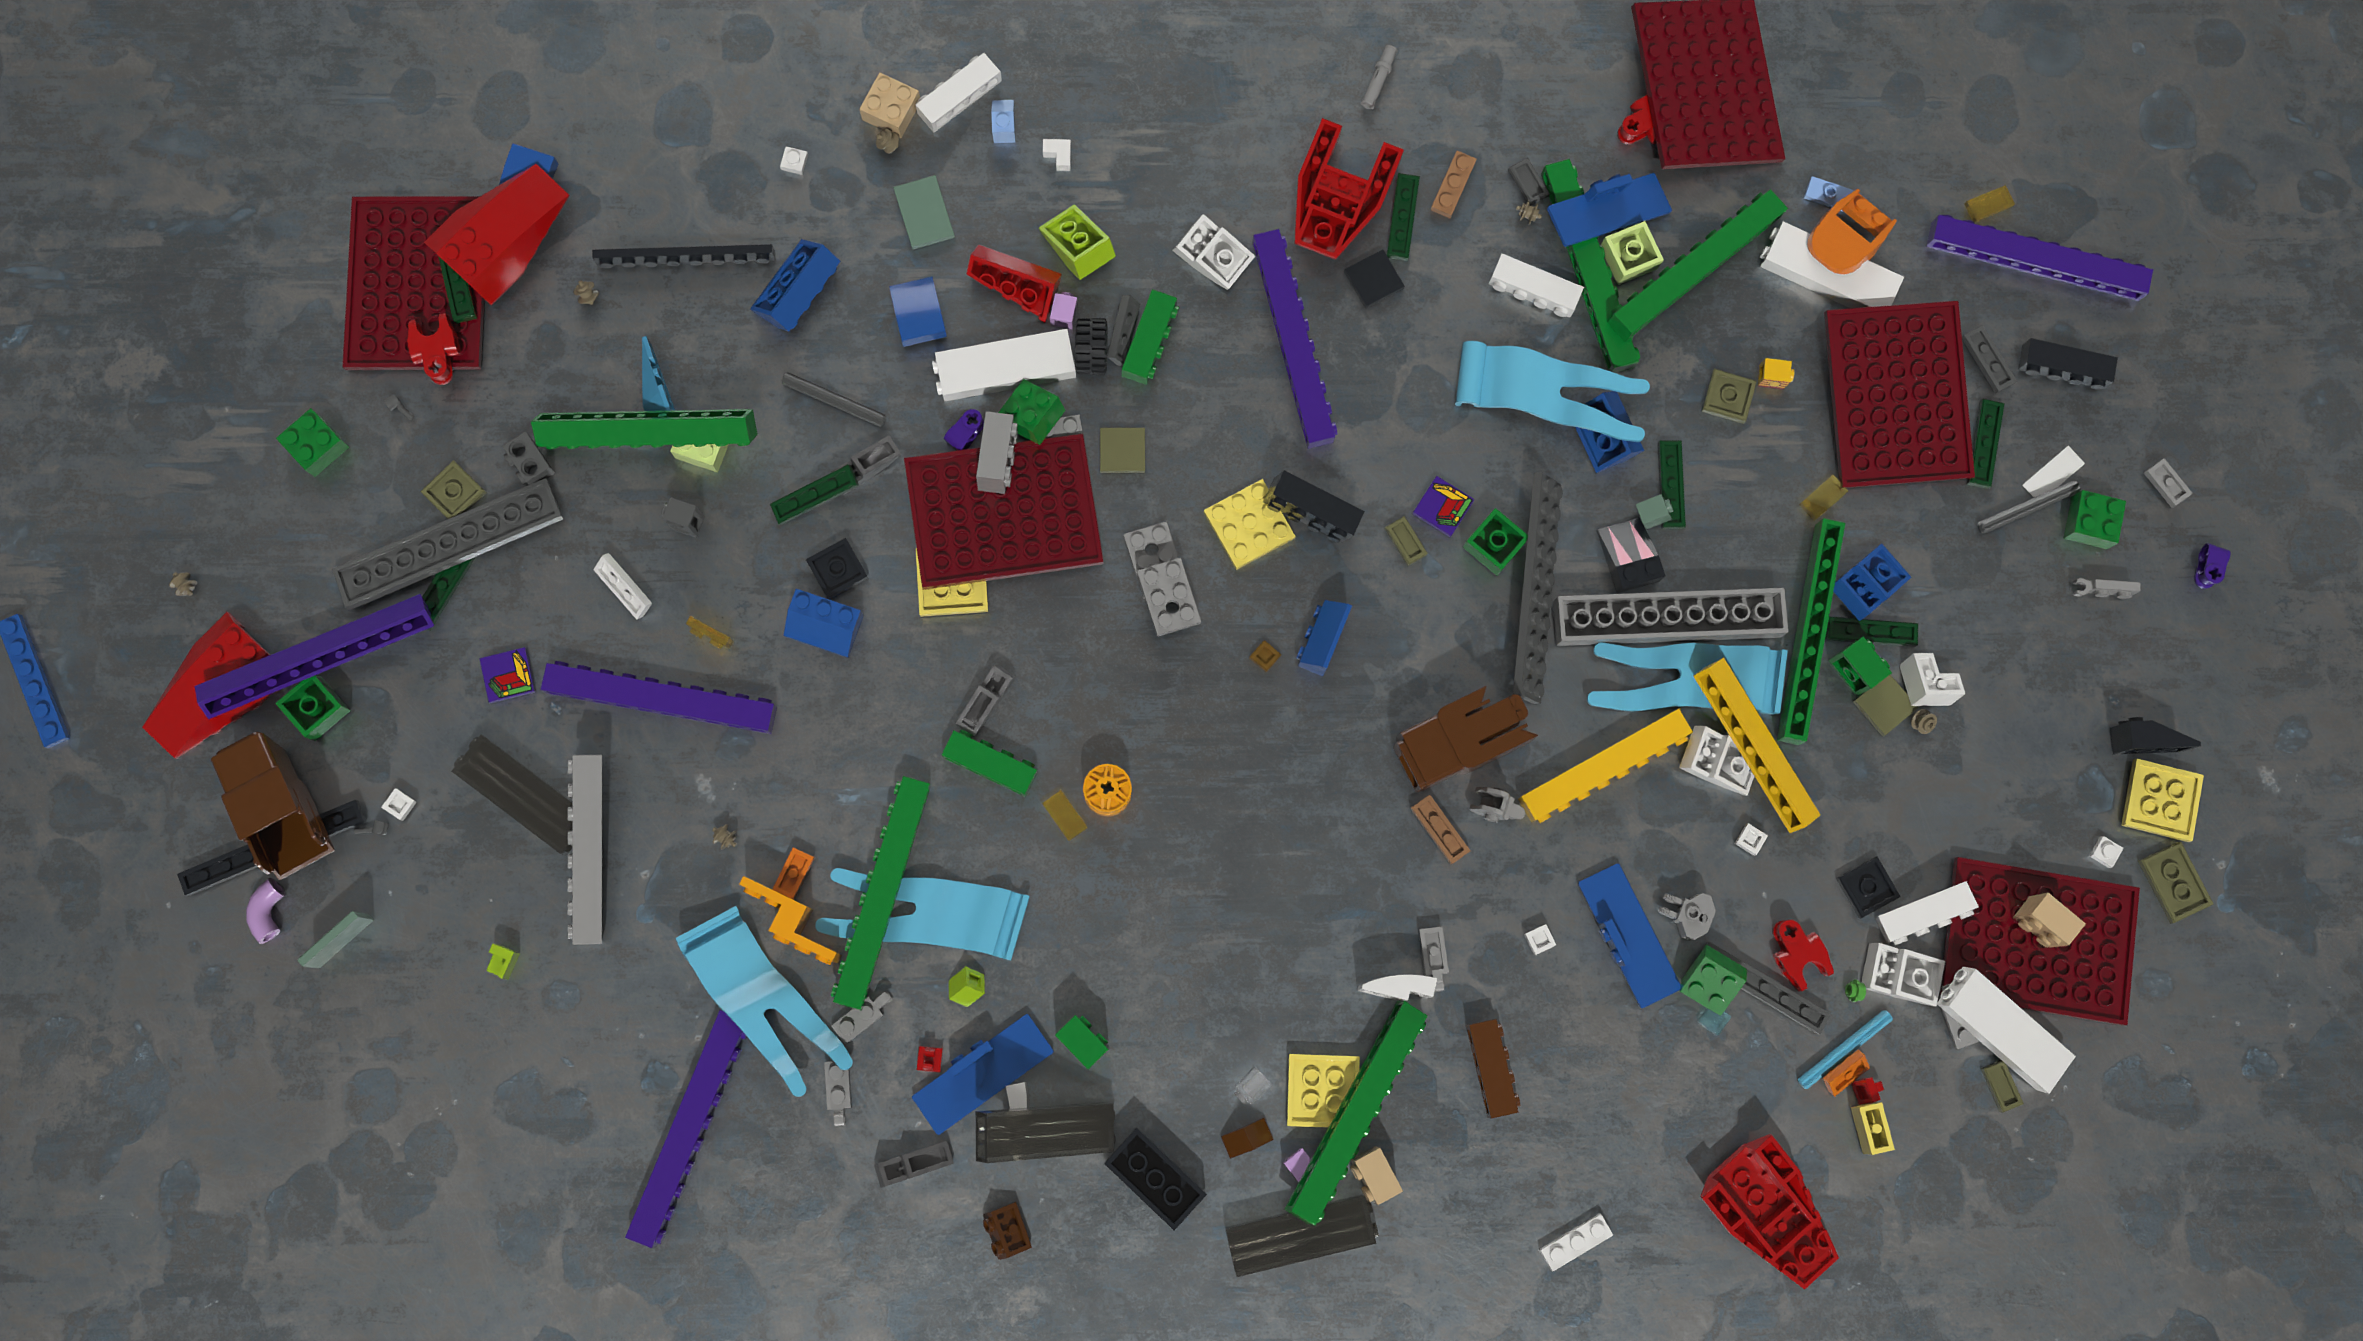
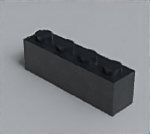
M2030 338L2022 345L2018 370L2026 371V374L2029 375L2040 374L2047 376L2051 380L2062 379L2069 381L2073 385L2085 384L2091 386L2092 389L2102 390L2114 383L2118 357Z

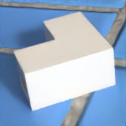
M1043 139V158H1056L1057 171H1070L1071 140Z

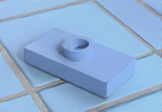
M1812 176L1809 179L1804 199L1832 208L1838 201L1852 193L1853 190Z

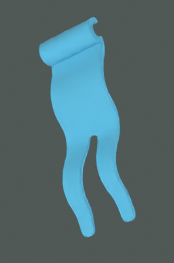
M1478 341L1463 342L1456 406H1461L1462 403H1470L1474 407L1511 408L1530 413L1550 422L1592 430L1619 440L1640 442L1644 439L1645 431L1643 428L1623 423L1593 407L1566 399L1561 396L1560 389L1562 387H1591L1624 394H1646L1650 389V384L1647 380L1628 378L1593 366L1560 361L1524 347L1487 346Z
M1600 642L1593 649L1594 654L1598 657L1639 668L1678 669L1680 675L1677 680L1642 689L1593 691L1588 694L1587 702L1591 706L1620 711H1648L1682 706L1712 708L1693 675L1724 657L1756 711L1763 714H1780L1788 650H1770V647L1760 645L1726 646L1704 643L1632 648Z
M836 868L831 872L830 877L834 882L867 893L869 884L866 883L868 875L842 868ZM902 878L896 900L912 902L915 904L916 909L911 915L891 917L883 942H911L946 946L986 953L1011 961L1030 896L1003 888L945 879ZM820 918L815 924L817 931L836 937L853 938L855 929L852 928L854 920Z
M736 906L675 938L680 951L690 963L708 994L778 1072L792 1095L796 1097L803 1096L806 1093V1086L797 1067L764 1016L765 1011L768 1009H775L798 1031L823 1050L839 1069L848 1070L851 1068L852 1058L842 1042L819 1018L798 991L770 963L746 922H743Z

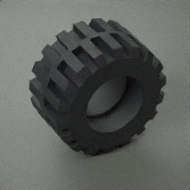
M1078 318L1076 321L1075 370L1078 375H1105L1107 371L1108 323L1105 318Z

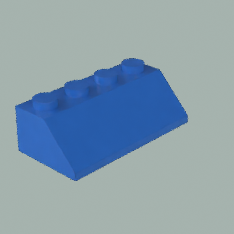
M801 239L750 310L778 329L789 332L798 324V319L803 312L809 309L814 297L823 290L825 282L836 272L837 266L841 261L823 244Z

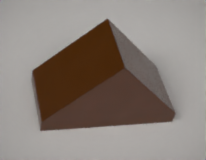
M1264 1118L1221 1136L1230 1159L1255 1150L1273 1140Z

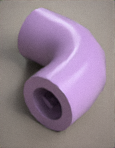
M268 878L250 896L246 908L248 927L259 944L270 941L280 932L279 927L272 919L271 911L273 906L286 893L282 886L273 878Z

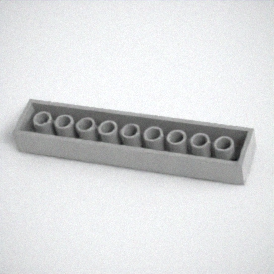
M1785 588L1558 596L1553 601L1556 646L1596 645L1600 642L1625 644L1781 638L1788 633Z

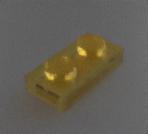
M691 616L686 622V625L691 628L689 631L691 634L700 639L703 636L711 639L709 643L719 649H722L723 646L730 649L734 643L727 635Z

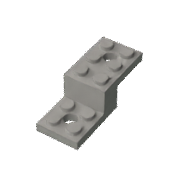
M1167 521L1123 534L1143 600H1146L1157 637L1201 624L1181 557L1178 558ZM1153 544L1157 546L1158 552L1155 555H1148L1145 548ZM1174 602L1178 604L1179 610L1171 614L1167 612L1166 605Z

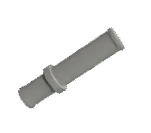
M1385 45L1380 60L1375 64L1376 70L1361 101L1363 107L1374 109L1387 74L1391 73V65L1398 52L1396 47Z

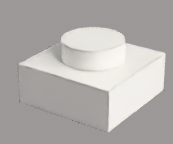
M786 146L780 165L781 170L803 175L808 152Z
M395 788L381 808L399 820L404 821L417 801Z
M1748 823L1744 826L1734 844L1755 856L1768 835Z
M2101 836L2089 856L2104 866L2113 868L2123 847L2105 836Z
M1546 924L1524 934L1534 955L1556 946Z

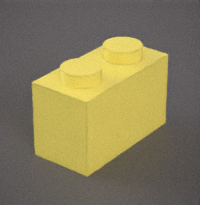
M1882 1102L1850 1107L1863 1154L1874 1155L1895 1150Z

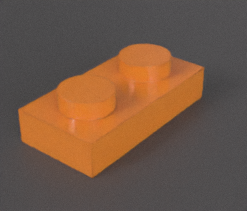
M793 847L772 890L795 900L815 857Z
M1858 1049L1823 1077L1828 1092L1835 1097L1870 1069L1865 1054Z

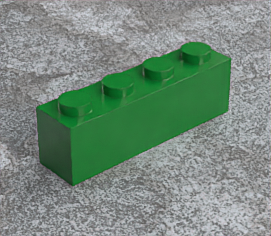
M1152 289L1122 367V377L1147 385L1149 378L1153 380L1157 367L1154 366L1156 359H1161L1165 348L1162 346L1164 338H1169L1172 326H1169L1171 319H1176L1180 307L1177 306L1176 297Z
M953 730L942 753L944 759L1024 797L1027 796L1038 773L1037 769H1034L1035 764L1025 759L1022 762L1013 759L1014 754L1004 749L1001 752L992 749L994 745L981 739L980 742L972 739V734L964 730H960L959 733Z

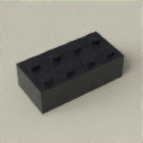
M1285 470L1273 479L1263 500V503L1267 504L1270 510L1274 512L1281 511L1288 515V519L1297 523L1301 521L1308 525L1307 528L1316 533L1322 532L1328 535L1327 538L1336 543L1344 542L1354 536L1365 512Z
M1137 1127L1104 1162L1121 1181L1174 1231L1207 1195Z

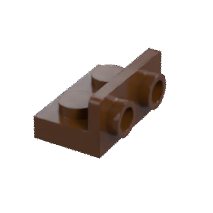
M1016 1202L983 1214V1226L990 1235L992 1241L991 1248L998 1260L1009 1258L1032 1248Z

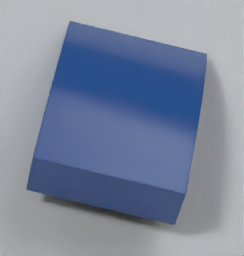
M513 143L505 162L499 185L534 164H537L553 179L559 164L553 156Z
M933 277L889 286L903 347L947 337Z
M1881 543L1835 582L1833 592L1860 621L1912 577Z

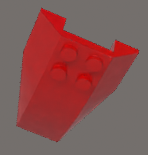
M534 164L456 210L424 243L492 306L524 274L528 263L536 254L538 246L543 238L546 237L550 226L558 217L570 195L542 168Z
M226 612L192 646L142 726L175 759L201 744L210 735L217 734L226 725L241 719L242 715L250 710L253 711L260 707L273 694L266 695L211 719L207 718L198 705L195 692L196 685L270 656L229 612Z
M1771 1134L1743 1144L1709 1174L1700 1198L1729 1234L1805 1290L1836 1262L1839 1256L1827 1230L1824 1229L1818 1210L1815 1209L1810 1191L1802 1180L1801 1171Z

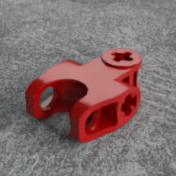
M1648 95L1630 106L1633 114L1623 120L1622 125L1617 131L1618 139L1624 144H1633L1645 137L1649 139L1651 144H1656Z
M446 313L439 314V328L430 336L423 335L422 328L416 320L409 321L407 342L413 363L415 365L423 363L425 373L436 384L445 385L449 383L453 378L450 357L461 354L459 338L454 331L450 317Z
M1782 920L1774 925L1772 934L1781 949L1773 954L1774 961L1781 973L1797 991L1807 989V983L1803 977V968L1808 962L1814 963L1824 976L1834 974L1828 950L1815 932L1806 936L1800 924L1794 920ZM1786 928H1789L1790 931L1788 932V935L1786 936V935L1784 934V932H1786V930H1787Z

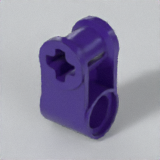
M975 409L967 410L947 431L944 440L957 451L968 449L984 428V420L981 413ZM971 419L974 420V421L977 419V422H978V423H977V424H974V423H971V424H970L969 421H970Z
M2210 543L2203 545L2199 553V561L2194 576V581L2198 587L2207 589L2223 581L2231 555L2230 550Z

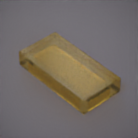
M2005 185L1970 199L1964 205L1975 223L2009 209L2015 203Z
M1832 475L1799 505L1815 521L1842 498L1848 490L1842 488L1841 482Z
M1061 790L1042 803L1068 841H1071L1088 829Z

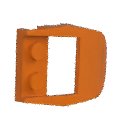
M1859 189L1838 201L1820 219L1807 240L1808 249L1812 256L1827 269L1837 274L1852 273L1860 268L1864 262L1870 261L1897 222L1896 219L1892 221L1860 195ZM1841 210L1871 233L1875 239L1871 243L1868 242L1836 215Z

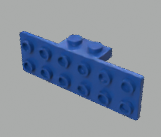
M1655 173L1632 179L1630 174L1624 176L1617 174L1609 178L1608 181L1598 180L1590 185L1591 188L1584 195L1547 207V211L1564 247L1672 212V208Z
M1620 864L1612 865L1579 881L1578 886L1600 928L1599 933L1604 942L1608 943L1611 949L1610 955L1616 964L1618 963L1639 1007L1645 1008L1679 991L1681 984Z
M1028 1014L1021 1017L991 1040L985 1043L982 1040L978 1041L970 1047L971 1053L965 1057L963 1054L957 1056L951 1061L953 1066L948 1068L949 1070L912 1096V1099L937 1135L946 1131L1054 1052Z

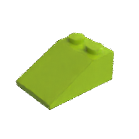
M1075 204L1039 227L1040 232L1079 280L1116 257L1110 238Z

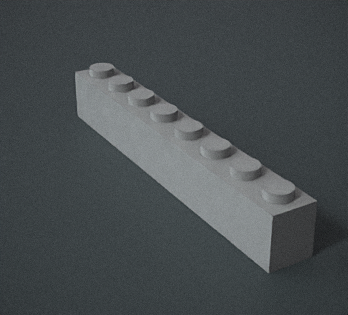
M602 754L573 755V760H568V774H573V783H568V798L573 797V807H568V821H573V830L568 831V845H572V854H568V868H572V878H568V892H572V901H568V915H572V925H568V939H572V945L602 944Z

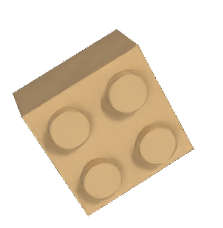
M879 72L859 109L862 120L882 130L885 128L890 129L891 132L897 133L899 138H902L917 110L915 104L920 99L919 90Z
M2050 893L2029 896L2014 915V918L2019 922L2018 925L2023 930L2032 932L2041 945L2050 948L2070 945L2086 924Z
M1374 1146L1351 1159L1353 1165L1350 1166V1170L1355 1179L1362 1181L1364 1187L1361 1190L1367 1201L1369 1200V1202L1379 1205L1403 1192L1381 1148Z

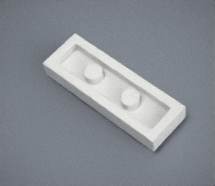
M609 553L602 555L593 570L636 620L642 618L652 605V602Z
M1597 1214L1542 1247L1539 1251L1553 1272L1610 1238L1613 1234L1603 1216Z

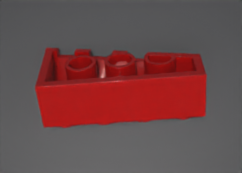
M978 245L970 255L966 273L989 289H995L1000 292L1005 299H1011L1021 305V309L1026 312L1034 313L1044 323L1050 313L1062 276L1061 273L982 245Z

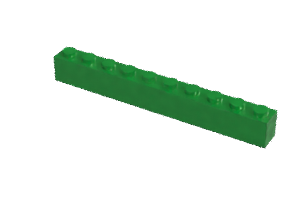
M1570 159L1544 166L1541 176L1545 187L1550 193L1551 205L1584 195L1583 187L1577 181V169L1574 165L1572 166ZM1598 237L1567 246L1566 250L1578 285L1584 287L1581 294L1607 370L1619 373L1635 368L1639 362L1640 354L1638 348L1633 345V336L1624 342L1607 323L1613 316L1611 314L1612 310L1619 305V292L1617 287L1613 286L1611 269L1609 266H1606L1604 248L1602 245H1599Z
M1771 189L1764 195L1760 192L1752 199V204L1749 207L1745 204L1736 212L1737 216L1734 219L1731 217L1726 219L1720 225L1722 228L1719 231L1716 229L1712 230L1705 237V242H1697L1689 250L1690 254L1687 256L1682 254L1674 262L1675 266L1671 269L1667 266L1658 274L1659 278L1656 281L1651 279L1642 287L1644 290L1641 293L1634 292L1627 299L1628 303L1622 306L1619 304L1611 312L1613 316L1607 323L1626 342L1780 219L1788 207Z
M753 409L540 413L531 421L536 446L546 447L547 449L566 446L568 449L580 446H588L590 449L600 446H609V448L630 446L631 448H638L643 445H651V447L657 448L664 445L682 447L693 444L695 447H702L707 444H715L718 447L728 444L747 446L758 435Z
M1823 518L1815 524L1777 741L1794 745H1801L1807 742L1846 524L1843 522Z
M905 776L902 777L901 782L897 781L894 794L897 797L894 804L890 803L887 816L890 817L888 826L883 825L880 839H883L881 848H876L873 861H876L874 871L869 870L866 879L869 887L867 893L863 892L860 898L859 906H862L860 916L855 915L852 924L855 932L853 938L849 937L846 943L845 951L848 952L846 961H841L838 969V974L841 975L839 984L834 983L831 997L834 998L833 1002L835 1004L860 1011L863 1009L930 791V783Z
M1406 1001L1396 1002L1284 1210L1305 1223L1314 1226L1323 1219L1325 1215L1324 1209L1328 1201H1332L1335 1197L1338 1182L1344 1179L1348 1172L1347 1166L1350 1160L1354 1159L1360 1149L1358 1145L1361 1139L1368 1135L1373 1117H1376L1381 1111V1102L1391 1092L1395 1076L1399 1075L1403 1070V1061L1406 1055L1413 1051L1415 1047L1414 1040L1424 1030L1426 1026L1425 1020L1428 1015Z

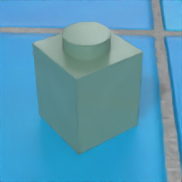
M1662 494L1636 504L1646 529L1672 520L1670 513L1674 511L1670 500H1665Z

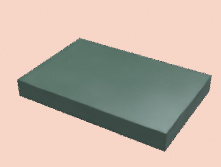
M936 175L893 187L912 250L955 238Z
M351 911L301 955L297 961L302 967L320 969L373 922L374 919L369 914Z

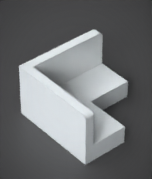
M1913 653L1900 664V670L1911 706H1949L1965 695L1959 673H1939L1933 653Z

